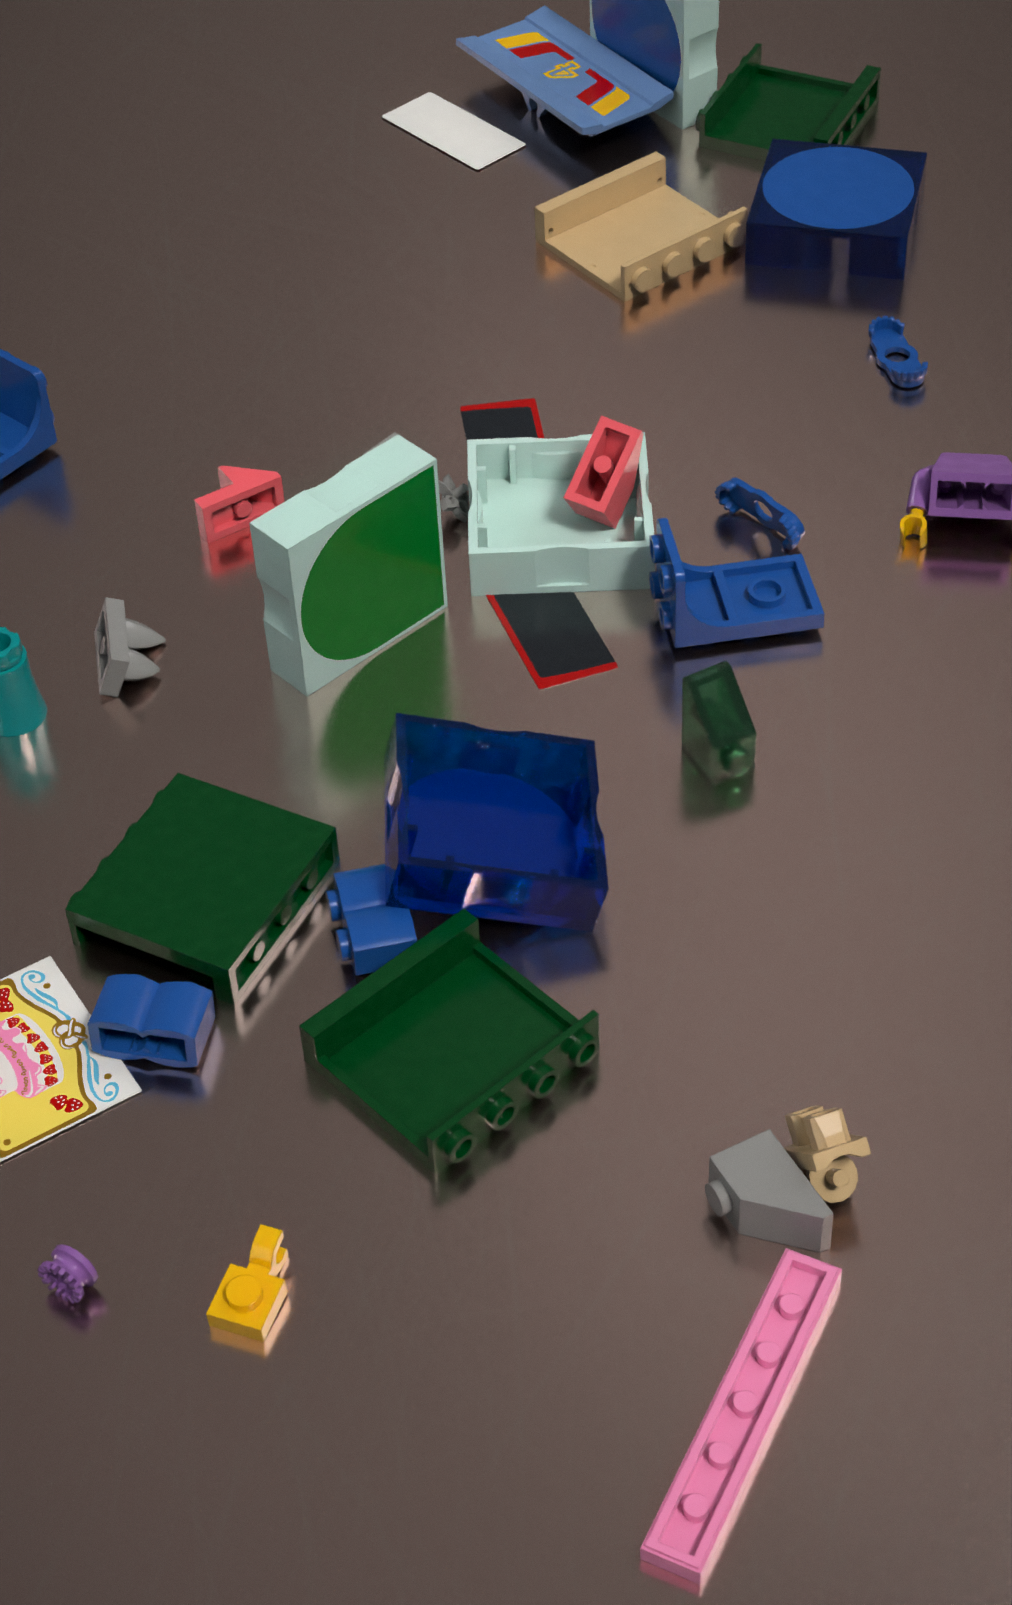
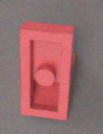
M219 466L217 470L220 489L194 499L200 536L209 544L249 527L251 521L285 502L281 475L276 471Z

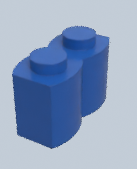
M395 862L333 873L334 890L326 891L331 922L341 921L343 929L336 930L341 961L351 960L356 976L375 972L417 942L412 916L405 899L402 881Z
M138 974L108 976L88 1022L92 1051L114 1059L138 1060L146 1058L152 1062L170 1067L187 1068L197 1066L216 1017L213 991L188 981H173L159 984Z

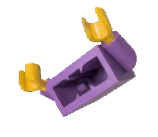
M945 452L940 454L935 465L918 470L912 477L906 507V512L909 515L904 516L900 521V544L904 546L905 538L908 535L917 534L920 536V548L926 546L927 520L924 516L927 515L1012 520L1011 461L1007 456Z

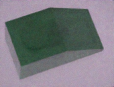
M725 660L683 677L682 751L712 786L731 778L739 777L755 769L757 733L731 665Z

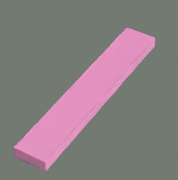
M785 1249L640 1548L641 1560L701 1585L841 1282V1268L796 1251Z

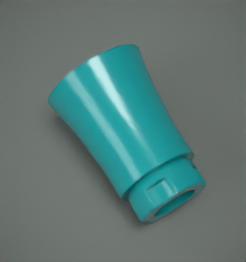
M0 627V736L16 737L27 734L42 724L47 715V705L36 685L27 651L22 645L18 633L10 632L6 627Z

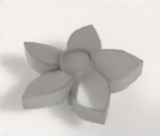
M447 474L443 477V482L438 480L439 492L442 494V499L440 500L441 509L443 512L452 511L456 518L466 523L470 509L468 505V486L463 483L456 488L451 476Z

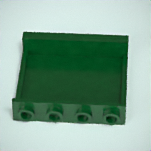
M756 43L747 56L742 57L739 66L734 72L729 73L722 87L713 93L711 100L705 108L699 110L695 127L696 131H699V147L775 164L788 156L810 149L846 147L879 101L881 68L867 65L854 83H848L761 65L762 44Z
M177 773L165 789L158 791L152 804L141 818L129 826L124 838L112 853L100 861L96 872L84 887L71 896L65 912L73 944L80 947L92 932L211 976L213 978L216 999L235 1005L340 864L336 827Z
M464 908L299 1025L304 1061L436 1176L452 1163L463 1161L472 1152L475 1145L493 1131L502 1130L507 1127L519 1111L536 1098L540 1099L547 1096L559 1080L576 1067L587 1065L600 1049L599 1013L592 1010L580 1020L482 944L479 936L478 919Z

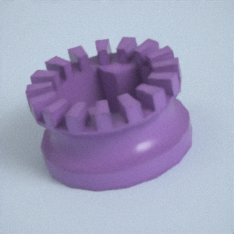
M57 1245L51 1254L53 1261H43L37 1269L38 1275L43 1278L41 1280L43 1284L50 1283L47 1287L50 1291L54 1287L57 1288L56 1296L60 1297L62 1294L64 1301L67 1302L69 1300L73 1304L79 1303L85 1294L83 1287H92L98 1280V1273L92 1263L80 1252L67 1245Z

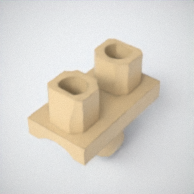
M815 1105L785 1115L793 1144L784 1147V1149L800 1169L807 1170L806 1178L821 1198L830 1203L842 1202L849 1198L856 1189L858 1173L853 1160L847 1155L856 1157L870 1155L871 1151L867 1137L849 1134L842 1108L824 1110L823 1106Z

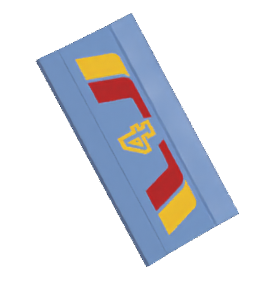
M545 5L527 15L524 20L479 37L469 36L456 39V46L520 90L529 111L537 109L536 115L538 117L545 115L549 111L581 135L593 137L641 116H646L663 107L674 97L672 90Z

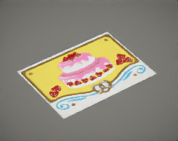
M51 956L0 979V1162L142 1092V1089L121 1059L110 1058L92 1051L88 1030V1022L91 1015Z

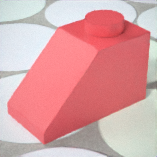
M601 415L563 497L576 514L616 529L635 486L644 435L641 430Z

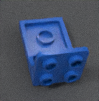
M0 349V480L58 442L54 427L55 417L50 408L46 389V377L36 366H32Z
M657 519V534L649 536L651 559L653 564L656 563V571L649 572V584L653 600L660 599L661 601L658 604L662 630H670L675 648L824 628L825 613L802 553L713 566L690 565L682 562L668 519Z

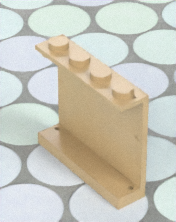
M653 152L534 207L536 241L624 302L747 243L748 209L741 207L735 211L728 212L723 217L717 218L666 185V157L658 152Z

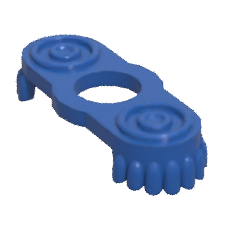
M886 315L882 318L877 317L876 320L873 319L872 323L869 324L868 330L870 344L876 353L877 364L886 370L894 384L906 388L919 386L925 379L928 362L920 364L917 350L908 344L903 335L905 324L903 322L900 323V319L895 320L893 316L889 318ZM893 352H899L907 355L909 358L902 362H895L887 359L885 356Z
M732 477L729 481L720 484L716 488L717 490L714 492L716 494L715 498L719 500L718 503L720 505H724L725 510H729L731 515L743 509L756 517L764 526L775 529L786 536L782 542L784 549L792 550L805 535V529L800 519L789 509L774 501L766 492L755 489L736 477ZM758 501L762 502L769 509L772 517L764 513Z

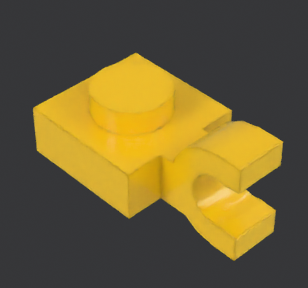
M261 1224L252 1243L247 1268L230 1263L206 1312L209 1326L265 1342L288 1292L285 1279L276 1277L289 1255L286 1248L279 1247L284 1238L283 1230Z

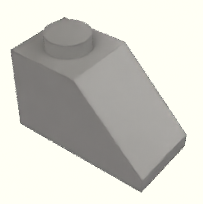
M770 1129L709 1157V1181L705 1184L706 1197L713 1211L718 1216L725 1215L738 1234L819 1253L830 1248L834 1213Z

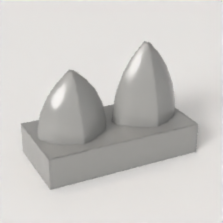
M105 597L94 631L99 694L118 697L123 681L146 679L160 671V668L154 662L135 650L158 646L164 643L166 639L147 625L126 618L124 600Z

